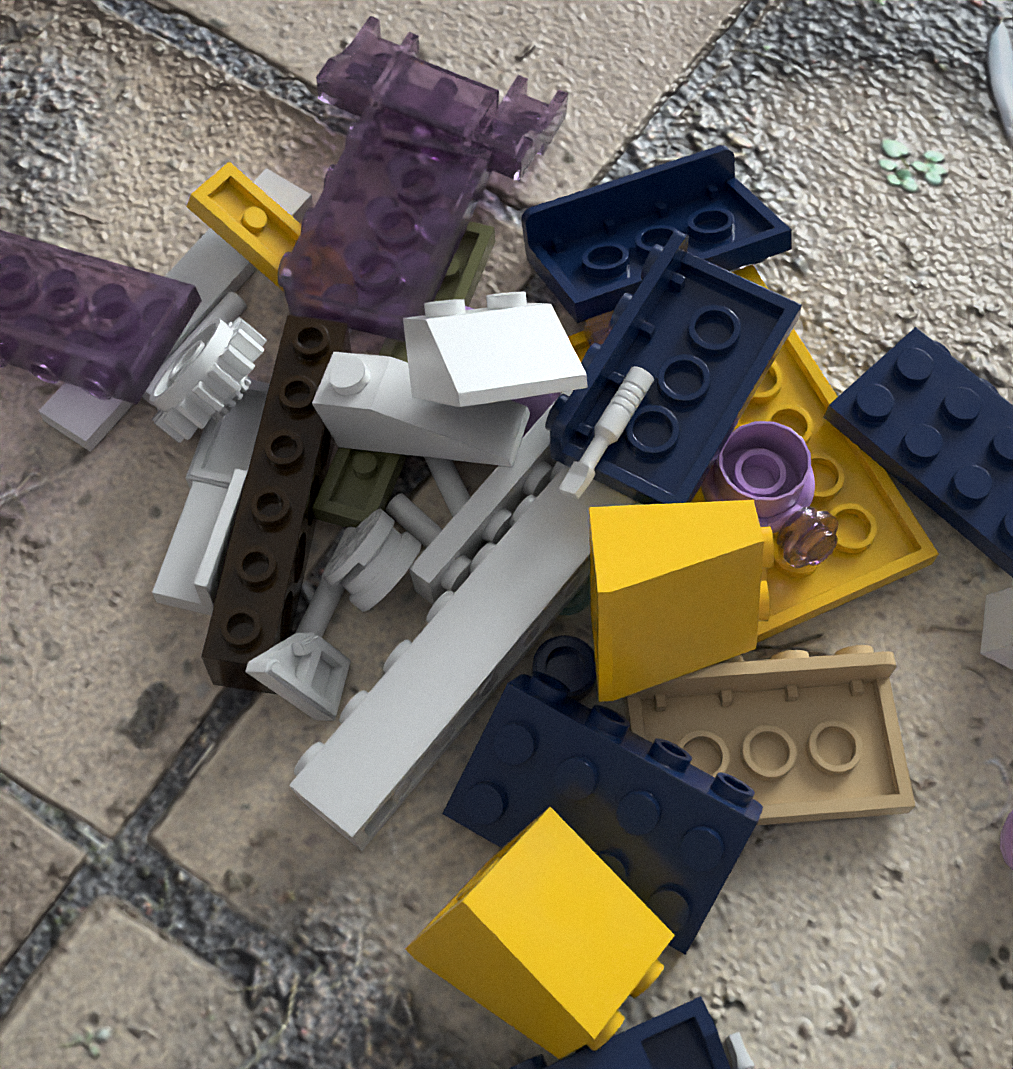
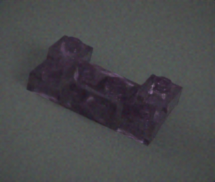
M371 15L352 42L341 53L330 57L316 76L319 100L368 120L369 135L378 138L388 146L400 147L429 159L439 167H449L466 175H469L475 164L520 182L536 154L544 155L565 120L567 113L568 93L558 89L550 104L527 96L528 78L517 75L499 104V90L420 59L419 35L409 32L401 45L381 38L380 19Z

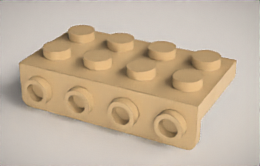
M854 645L836 651L834 655L809 657L808 652L804 650H787L772 655L769 660L744 662L743 658L738 655L623 697L626 719L631 723L628 730L652 743L656 738L672 742L691 755V765L713 777H716L719 772L729 774L751 787L755 792L753 799L763 806L757 825L908 814L916 806L890 682V675L897 667L893 652H874V648L871 646Z

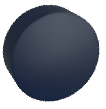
M569 635L552 637L542 643L537 649L533 658L532 674L534 672H541L558 679L570 689L568 697L579 702L588 696L596 682L594 651L586 642L577 637Z

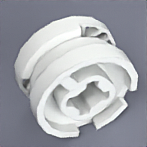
M380 508L364 519L347 537L332 556L321 576L333 587L341 584L342 587L350 592V602L362 612L374 607L395 587L413 564L422 544L409 532L406 531L400 534L393 528L395 520Z

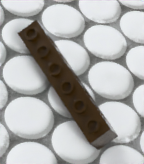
M287 314L201 655L213 685L277 694L245 671L249 661L287 639L292 633L317 522L312 507L327 475L335 443L312 402L333 352L352 353L348 323Z

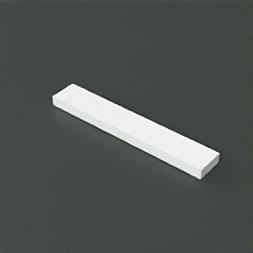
M267 168L253 181L298 222L313 208L312 194ZM209 228L41 407L39 413L43 421L91 452L141 397L139 390L225 295L228 292L235 293L257 268Z

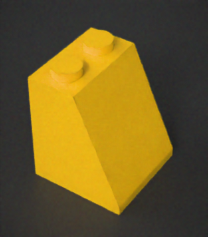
M754 500L589 507L590 615L599 702L623 698L756 649L758 621H768L770 616L767 581H761L762 568L773 567L774 541L771 527H760Z
M549 807L496 852L414 938L405 950L416 961L549 1053L561 1059L584 1045L595 1051L615 1034L625 1019L618 1011V1008L629 995L633 999L638 997L659 977L664 966L657 958L675 935L574 830Z

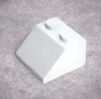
M524 291L487 295V308L465 310L464 299L424 303L425 316L403 318L412 398L455 407H466L588 388L586 372L552 305L527 303L526 292Z

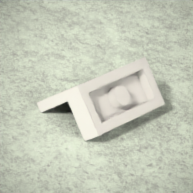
M235 469L228 488L193 481L152 591L157 603L212 616L248 471Z

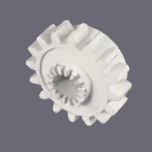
M240 317L233 323L229 322L228 324L224 323L220 318L210 322L184 347L154 387L150 395V402L157 407L156 410L158 411L152 418L154 424L178 443H181L184 438L186 440L190 439L198 427L203 429L210 417L215 421L221 420L225 414L227 415L230 412L231 407L229 405L234 408L237 404L232 399L234 397L241 399L243 393L249 388L248 386L251 384L252 379L247 375L254 369L255 365L253 362L263 353L264 349L262 346L267 340Z

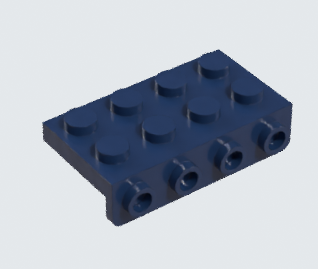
M719 145L530 207L524 211L521 217L527 261L577 324L589 319H599L606 316L609 312L615 310L616 305L625 293L634 295L643 281L641 279V272L649 253L656 244L664 247L675 230L689 235L688 253L728 271L748 264H758L771 256L792 250V229L735 177V156L725 145Z
M678 230L673 232L664 247L659 244L653 247L644 263L641 272V279L643 281L634 295L625 293L616 305L610 320V328L612 330L602 345L596 342L593 343L587 350L581 364L587 375L588 388L573 390L570 396L564 393L561 394L554 402L545 423V429L550 431L551 458L571 467L574 461H580L595 437V425L631 367L636 366L648 371L653 376L654 382L617 442L608 445L594 468L595 476L593 478L643 505L692 502L798 321L802 308L800 303L688 253L689 235Z
M915 327L830 403L824 418L1013 578V405L1002 397L990 382L979 378L955 359L943 344L932 340Z
M534 672L532 676L520 674L507 683L442 814L502 848L545 810L551 807L675 935L668 945L686 955L759 821L763 806L753 799L755 795L754 790L729 774L719 772L716 777H713L691 765V755L672 742L656 738L652 743L628 730L631 723L616 711L601 705H594L590 709L568 697L570 689L550 675L541 672Z

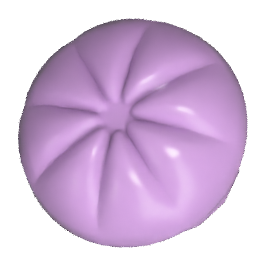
M754 421L739 426L731 433L701 484L705 502L754 500L760 527H771L772 533L788 528L806 513L814 497L815 479L811 467V453L804 439L790 427L773 421Z

